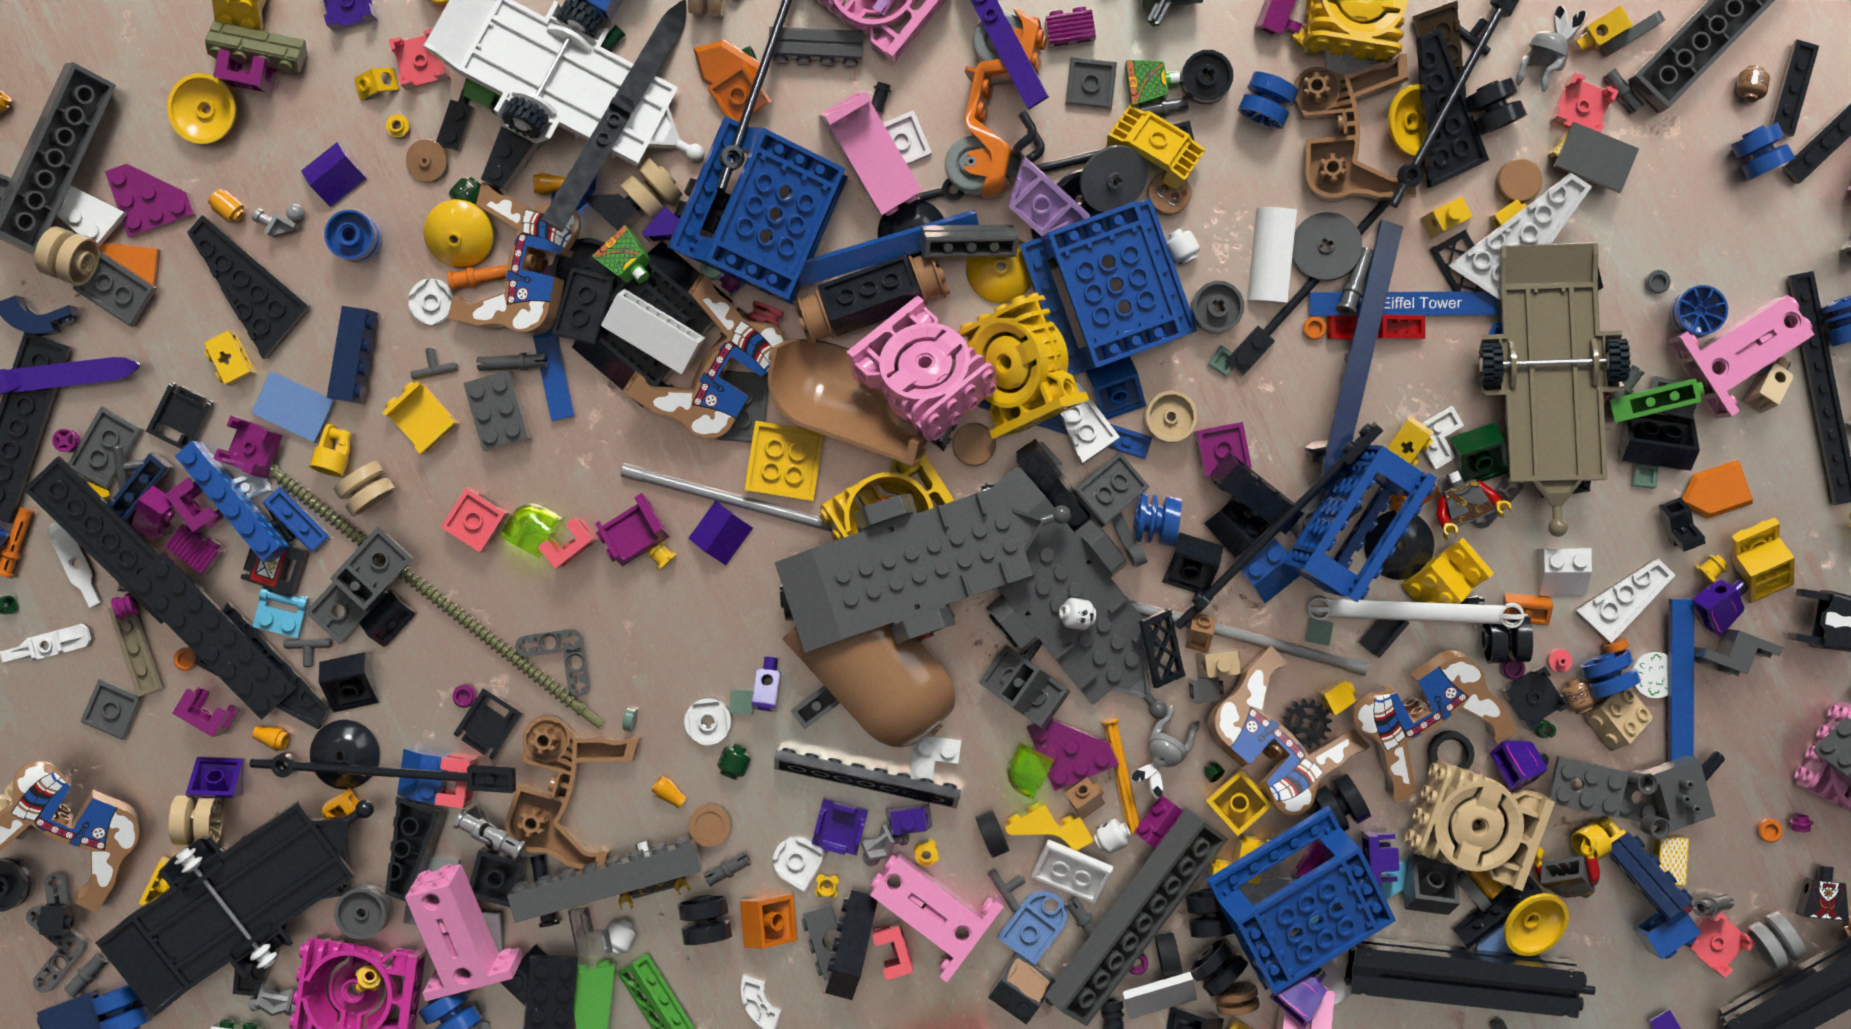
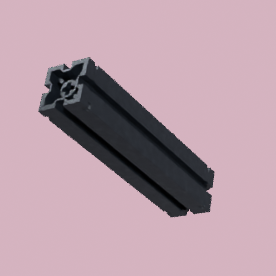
M1851 936L1737 998L1732 1004L1721 1007L1720 1010L1723 1016L1720 1019L1724 1028L1815 1029L1851 1009Z
M1369 937L1347 950L1348 961L1346 962L1344 982L1351 994H1366L1367 996L1562 1017L1566 1015L1571 1018H1578L1579 1011L1583 1009L1584 1000L1579 994L1595 995L1596 992L1595 986L1586 985L1587 976L1580 967H1577V963L1573 959H1559L1558 957L1540 955L1522 956L1515 953Z

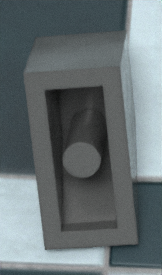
M1219 677L1188 678L1191 702L1201 704L1221 700L1220 695L1224 694L1223 680L1219 681Z

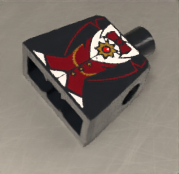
M1819 865L1818 878L1805 877L1796 914L1807 918L1849 921L1846 884L1839 880H1833V866Z

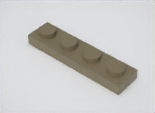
M112 607L108 608L137 696L140 697L163 689L138 615H127L125 619L118 620Z

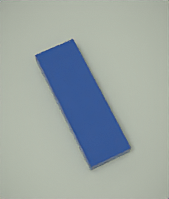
M281 487L277 488L262 502L311 553L329 539V535Z

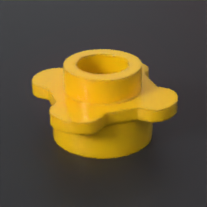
M819 874L816 877L818 882L815 889L816 896L835 898L838 895L836 886L839 883V878L836 875L829 877Z

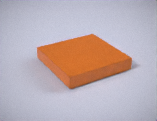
M744 62L707 87L725 116L740 122L755 76L747 63ZM761 88L753 113L771 102L763 88Z

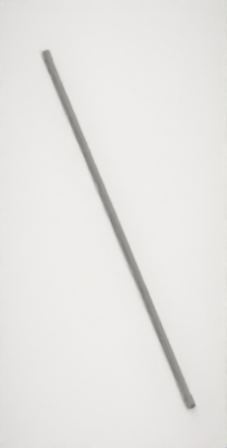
M626 463L623 464L621 470V477L639 482L644 481L833 532L830 525L825 526L819 516L651 472ZM1129 600L1140 615L1149 617L1164 610ZM1172 611L1173 622L1175 623L1183 614ZM1192 619L1184 627L1190 628ZM1218 623L1215 624L1214 635L1263 648L1272 646L1277 652L1341 668L1365 676L1367 673L1368 662L1337 656Z

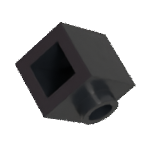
M47 903L41 906L40 914L37 917L39 935H47L48 939H61L63 935L70 933L74 927L75 919L72 915V904Z

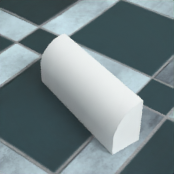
M1280 207L1257 208L1247 301L1282 305L1288 303L1297 209Z
M626 289L616 295L601 324L602 327L680 374H683L705 339L702 335Z

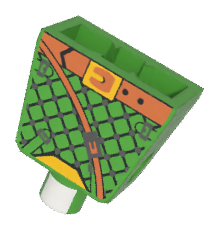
M1126 60L1125 62L1129 103L1131 106L1139 107L1140 104H1148L1161 98H1167L1168 86L1180 85L1179 71L1166 72L1163 61Z
M623 225L592 255L626 283L630 282L633 278L638 283H643L649 277V273L644 268L651 260L637 236L626 225Z

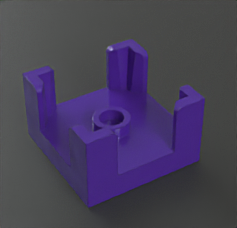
M324 0L327 14H324L326 26L332 31L378 20L373 0Z

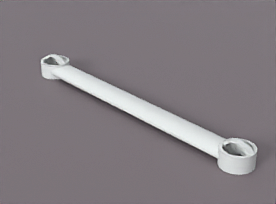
M1320 595L1312 598L1308 605L1310 616L1316 620L1332 617L1504 624L1510 628L1520 626L1524 620L1523 608L1513 602L1507 603L1504 606L1359 600L1357 603L1351 600L1328 599ZM1316 600H1323L1329 607H1313L1311 605ZM1509 607H1515L1520 610L1521 614L1511 615L1504 614L1503 612ZM1313 612H1328V613H1326V614H1324V615H1317V614H1315V613H1313ZM1504 619H1520V620L1517 621V622H1515V623H1510V622H1508V621H1506V620H1504Z

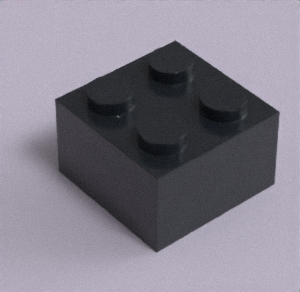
M486 847L479 849L470 879V886L475 898L510 908L507 895L512 890V887H515V884L523 881L528 859L519 856L515 861L512 859V856L505 852Z

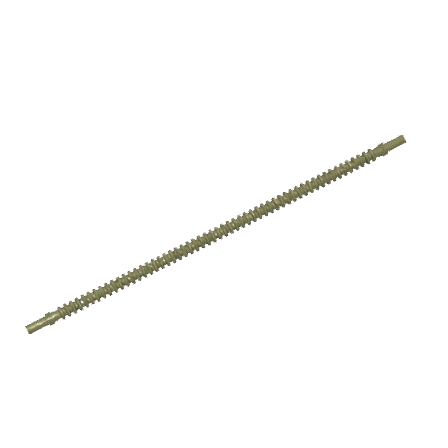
M271 465L267 476L276 479L277 484H282L283 489L288 488L287 492H293V497L298 496V500H303L304 505L308 504L309 509H315L314 513H320V518L325 517V521H330L331 526L335 525L336 530L341 529V534L346 533V538L351 537V541H356L358 547L367 539V535H362L361 530L356 531V526L351 527V522L346 523L345 518L341 519V515H336L335 510L330 511V506L325 507V503H320L319 498H314L313 493L308 494V489L303 490V485L298 486V482H293L292 477L288 478L287 473L280 472L277 465ZM378 553L374 557V559H379V563H386L384 554ZM409 567L401 572L400 579L404 578L406 584H411V588L416 587V592L421 591V596L426 595V599H431L432 604L436 603L437 608H443V613L448 612V616L452 615L454 621H459V625L464 624V629L469 628V633L474 632V636H479L480 641L484 640L486 646L491 645L490 649H496V654L501 653V657H506L507 662L511 661L512 666H518L517 670L522 669L523 674L527 673L529 679L532 677L534 683L539 682V687L544 686V691L549 690V694H554L555 699L559 698L560 703H566L565 707H571L575 715H581L598 729L601 727L604 721L588 710L585 703L575 700V696L571 697L569 691L567 693L564 691V687L559 688V683L554 684V679L549 680V676H544L543 671L539 672L538 667H532L533 663H527V658L522 659L521 655L516 654V650H511V646L506 647V642L501 643V639H496L495 634L491 635L489 629L484 630V625L479 626V621L474 622V618H469L468 613L464 614L463 609H457L458 605L453 606V601L448 602L446 596L443 598L441 592H436V588L431 589V584L426 585V580L421 581V577H416L415 572L411 573Z

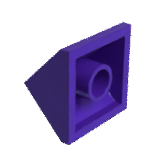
M338 142L301 170L309 186L329 207L335 205L367 179Z
M664 207L643 231V237L648 242L670 241L680 219Z
M715 501L688 539L705 553L727 565L753 527Z
M197 757L186 790V796L235 798L243 795L244 760Z

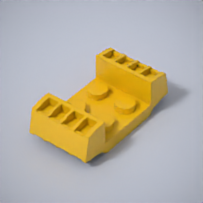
M1131 105L1128 106L1108 134L1106 147L1125 145L1133 148L1142 157L1166 170L1167 173L1162 182L1175 189H1178L1186 180L1206 151L1205 148L1192 140L1190 134L1150 111H1142Z

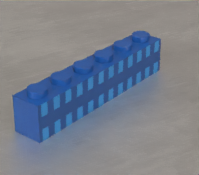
M190 441L175 455L176 459L262 562H274L290 548L221 463L213 459L214 455L204 443Z

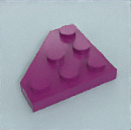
M129 164L105 171L117 208L127 213L122 222L129 238L196 215L189 193Z
M1053 718L1045 729H1042L1035 723L1026 727L1054 791L1119 765L1111 743L1102 738L1099 739L1089 735L1085 731L1067 726Z

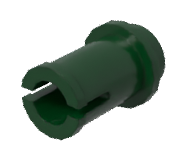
M614 25L607 33L600 47L612 52L611 49L626 36L625 33L617 25Z
M1540 720V725L1534 729L1535 734L1540 738H1552L1556 734V727L1547 720Z

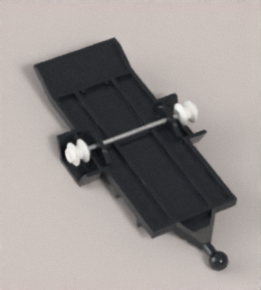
M361 800L356 804L355 810L347 816L312 819L302 804L296 801L282 812H277L273 818L248 835H243L241 840L223 852L211 836H202L174 855L159 871L170 888L130 914L96 941L95 944L153 1016L165 1010L185 992L229 962L241 978H244L257 962H259L256 966L257 969L270 967L276 961L275 956L277 953L273 951L282 945L290 946L293 944L281 926L354 877V872L341 857L350 824L359 818H369L374 812L373 803L369 800Z

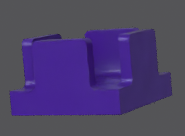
M823 798L811 844L822 846L823 850L845 855V853L857 856L869 809Z
M1361 831L1362 852L1378 884H1381V882H1397L1398 877L1395 874L1381 873L1400 870L1399 849L1391 847L1389 842H1379V840L1396 839L1395 833L1391 831Z

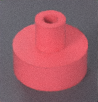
M1555 649L1548 654L1547 665L1554 672H1566L1572 666V656L1566 650Z

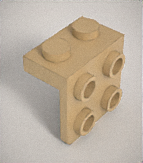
M1631 688L1610 695L1603 703L1594 706V709L1583 714L1611 751L1631 744L1653 719L1652 714Z

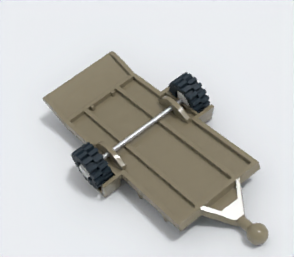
M1597 242L1501 246L1500 269L1502 334L1482 335L1478 357L1481 389L1484 395H1505L1508 447L1506 458L1508 460L1509 483L1533 482L1552 507L1553 520L1550 521L1548 530L1551 535L1561 537L1568 530L1567 523L1562 519V506L1582 481L1608 479L1603 392L1625 391V386L1622 382H1627L1630 376V347L1627 339H1621L1622 330L1600 331Z

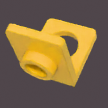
M392 67L372 68L354 78L360 100H364L378 92L396 91L399 89ZM383 73L390 77V86L383 83L381 79Z

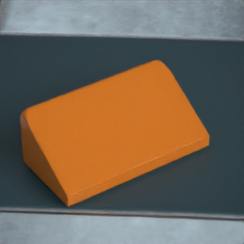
M1512 593L1504 594L1503 606L1507 603H1517L1523 608L1524 613L1529 615L1531 624L1549 625L1553 610V603L1550 597ZM1509 607L1505 609L1503 613L1511 614L1521 612L1519 609L1515 607Z

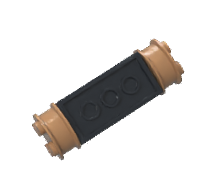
M904 254L818 285L819 291L815 289L814 294L800 298L798 295L796 296L797 299L793 300V303L799 315L808 344L813 343L815 345L816 340L830 335L832 338H835V336L838 337L888 319L917 295L923 298L925 305H927L928 300L941 295L946 298V295L950 294L937 257L924 258L923 255L915 258L911 256L907 258V255Z

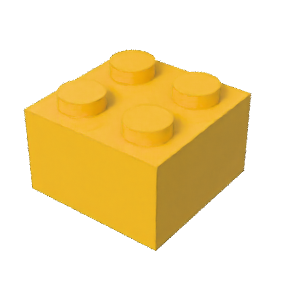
M1242 768L1237 770L1206 798V802L1237 836L1273 806L1270 798L1261 791L1260 787Z

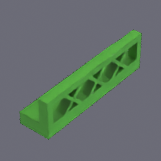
M648 953L617 971L620 979L652 1029H695ZM628 971H630L635 981L631 980L627 974ZM641 993L645 995L647 1001L642 998ZM653 1013L657 1014L660 1021L656 1020Z

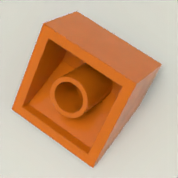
M793 894L760 896L740 900L745 948L764 949L797 941Z

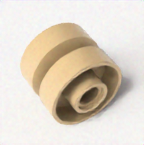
M649 158L638 168L645 181L641 182L631 175L620 186L654 220L664 208L659 202L661 197L673 205L683 193L676 187L675 184L677 182L661 165L658 167Z
M55 226L49 228L41 236L35 250V266L40 273L53 278H59L75 286H81L87 283L94 275L99 263L100 250L95 240Z
M186 795L175 796L170 808L168 825L172 844L191 845L194 840L196 841L202 836H211L214 842L218 844L223 827V805L221 799L200 797L197 801L196 797H187Z

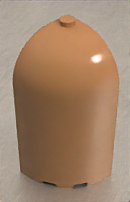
M807 339L787 340L772 347L768 357L770 360L768 370L769 392L777 409L790 422L911 466L915 465L925 454L923 447L927 440L923 437L922 432H917L913 428V423H907L891 409L882 388H869L863 381L858 383L853 378L847 356L849 348L816 340L815 345L813 343L808 344Z
M890 624L804 653L796 626L782 638L870 736L883 744L892 747H908L918 743L929 733L935 735L943 727L941 722L954 708L955 692L944 668L917 638L896 644Z

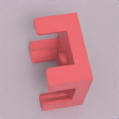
M432 29L423 31L424 36L403 40L401 37L389 39L391 51L396 55L400 74H397L399 83L405 90L451 79L448 66L423 48Z
M1575 72L1568 77L1550 120L1567 128H1570L1572 122H1576L1601 133L1605 124L1602 123L1609 104L1614 102L1619 90L1609 86L1604 89L1584 82L1585 76Z
M465 488L441 525V528L479 553H485L491 544L489 540L500 523H504L510 513L501 507H496L472 488Z
M574 517L566 524L577 540L572 539L563 546L564 550L560 548L555 540L551 542L546 540L538 546L554 569L565 567L599 540L582 518L577 519Z
M451 753L449 757L441 758L440 768L442 770L467 773L468 766L478 765L479 757ZM455 781L456 789L447 788L444 794H436L435 805L463 809L472 804L474 791L468 790V782Z
M1718 911L1715 915L1710 916L1709 914L1702 918L1696 925L1701 934L1696 936L1697 940L1686 947L1713 971L1727 978L1733 971L1728 966L1742 949L1750 951L1756 942L1747 934L1737 929L1722 912Z
M900 920L874 927L872 937L875 946L894 941L891 943L895 958L884 961L885 968L883 973L886 981L913 973L914 964Z

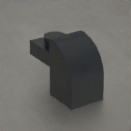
M1681 497L1659 505L1663 526L1673 546L1678 545L1685 552L1706 544L1705 536L1694 525L1691 508Z

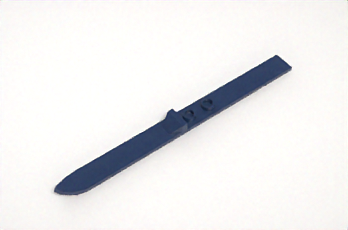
M1383 219L1380 220L1350 350L1344 356L1346 366L1323 458L1322 475L1341 458L1343 453L1341 449L1347 442L1353 441L1403 230V226ZM1346 466L1323 488L1325 491L1332 488L1342 477Z

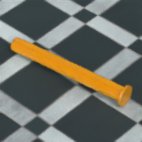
M1119 718L1102 721L1101 725H1104L1107 741L1111 743L1119 761V765L1113 768L1125 821L1130 833L1135 834L1134 831L1138 827L1140 820L1118 727V721L1120 720Z

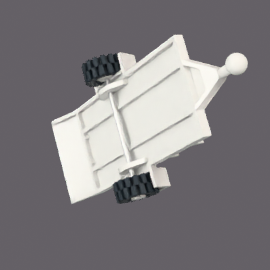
M449 0L423 45V48L456 73L500 95L501 98L494 111L501 125L534 143L549 140L557 125L575 134L576 140L581 137L588 141L607 110L610 101L616 95L634 65L600 47L609 29L603 28L598 30L603 21L601 20L602 17L598 15L597 10H592V6L588 7L585 2L582 1L580 3L579 0H565L562 7H560L558 2L554 1L546 17L513 0ZM657 76L653 78L610 151L611 158L617 156L638 166L647 148H676L684 152L687 159L693 163L700 162L704 158L702 146L698 144L688 145L679 140L669 110V105L678 87Z

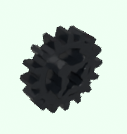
M1301 698V704L1292 701L1293 708L1285 707L1288 714L1281 715V718L1286 720L1282 725L1293 734L1302 746L1306 744V747L1311 749L1312 743L1319 747V739H1328L1324 735L1325 731H1332V729L1327 727V724L1332 722V719L1326 718L1330 713L1329 710L1322 711L1323 704L1318 703L1315 706V700L1312 698L1309 703H1307L1305 698ZM1303 708L1314 709L1316 713L1307 714ZM1295 714V715H1296L1295 723H1294L1293 725H1291L1292 717H1293V715ZM1304 718L1311 720L1308 729L1301 727L1304 724ZM1321 722V728L1317 733V725ZM1306 733L1309 739L1299 738L1296 734Z

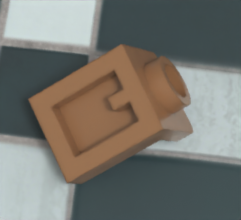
M1199 613L1192 618L1185 647L1208 653L1214 635L1216 618Z

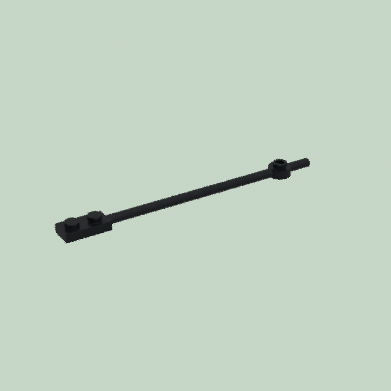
M782 0L732 145L724 148L719 155V162L723 170L716 187L718 191H726L732 171L740 168L745 161L744 153L740 148L792 0ZM727 156L733 159V163L728 161Z
M1519 0L1490 1V4L1495 8L1492 16L1411 164H1403L1398 170L1397 179L1399 186L1389 202L1392 207L1398 208L1407 189L1416 187L1421 182L1422 172L1420 165L1502 16H1511Z
M463 88L458 101L450 99L436 140L441 146L458 152L460 151L474 107L467 105L468 99L463 95Z
M1190 121L1173 124L1190 134L1192 140H1194ZM1100 150L1035 166L1043 173L1088 162ZM946 179L942 187L920 192L919 197L921 202L943 196L949 201H958L965 193L959 190L955 194L950 193L949 188L954 185L949 179Z
M1424 161L1420 165L1421 170L1425 167ZM1391 200L1380 201L1357 226L1361 236L1390 205L1389 202ZM1310 278L1264 329L1257 325L1226 361L1242 376L1245 375L1275 342L1270 335L1321 280Z
M1375 421L1371 425L1367 423L1359 431L1360 436L1354 442L1352 440L1347 442L1341 449L1343 451L1341 458L1208 590H1205L1203 593L1198 591L1191 598L1192 604L1190 608L1174 623L1175 626L1181 630L1196 614L1203 611L1213 600L1214 596L1347 464L1350 465L1383 432V429Z
M281 753L272 760L252 758L249 762L251 768L272 769L273 773L280 778H285L295 771L468 782V790L500 793H514L516 791V770L512 767L470 765L467 767V773L299 762L289 753Z

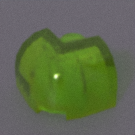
M525 503L513 511L499 536L514 546H518L539 558L542 552L538 546L555 536L565 517L544 505Z
M1019 741L1011 760H1008L1006 768L1010 785L1021 795L1034 800L1037 790L1041 788L1054 762V758L1036 750L1035 747L1029 744L1026 745Z

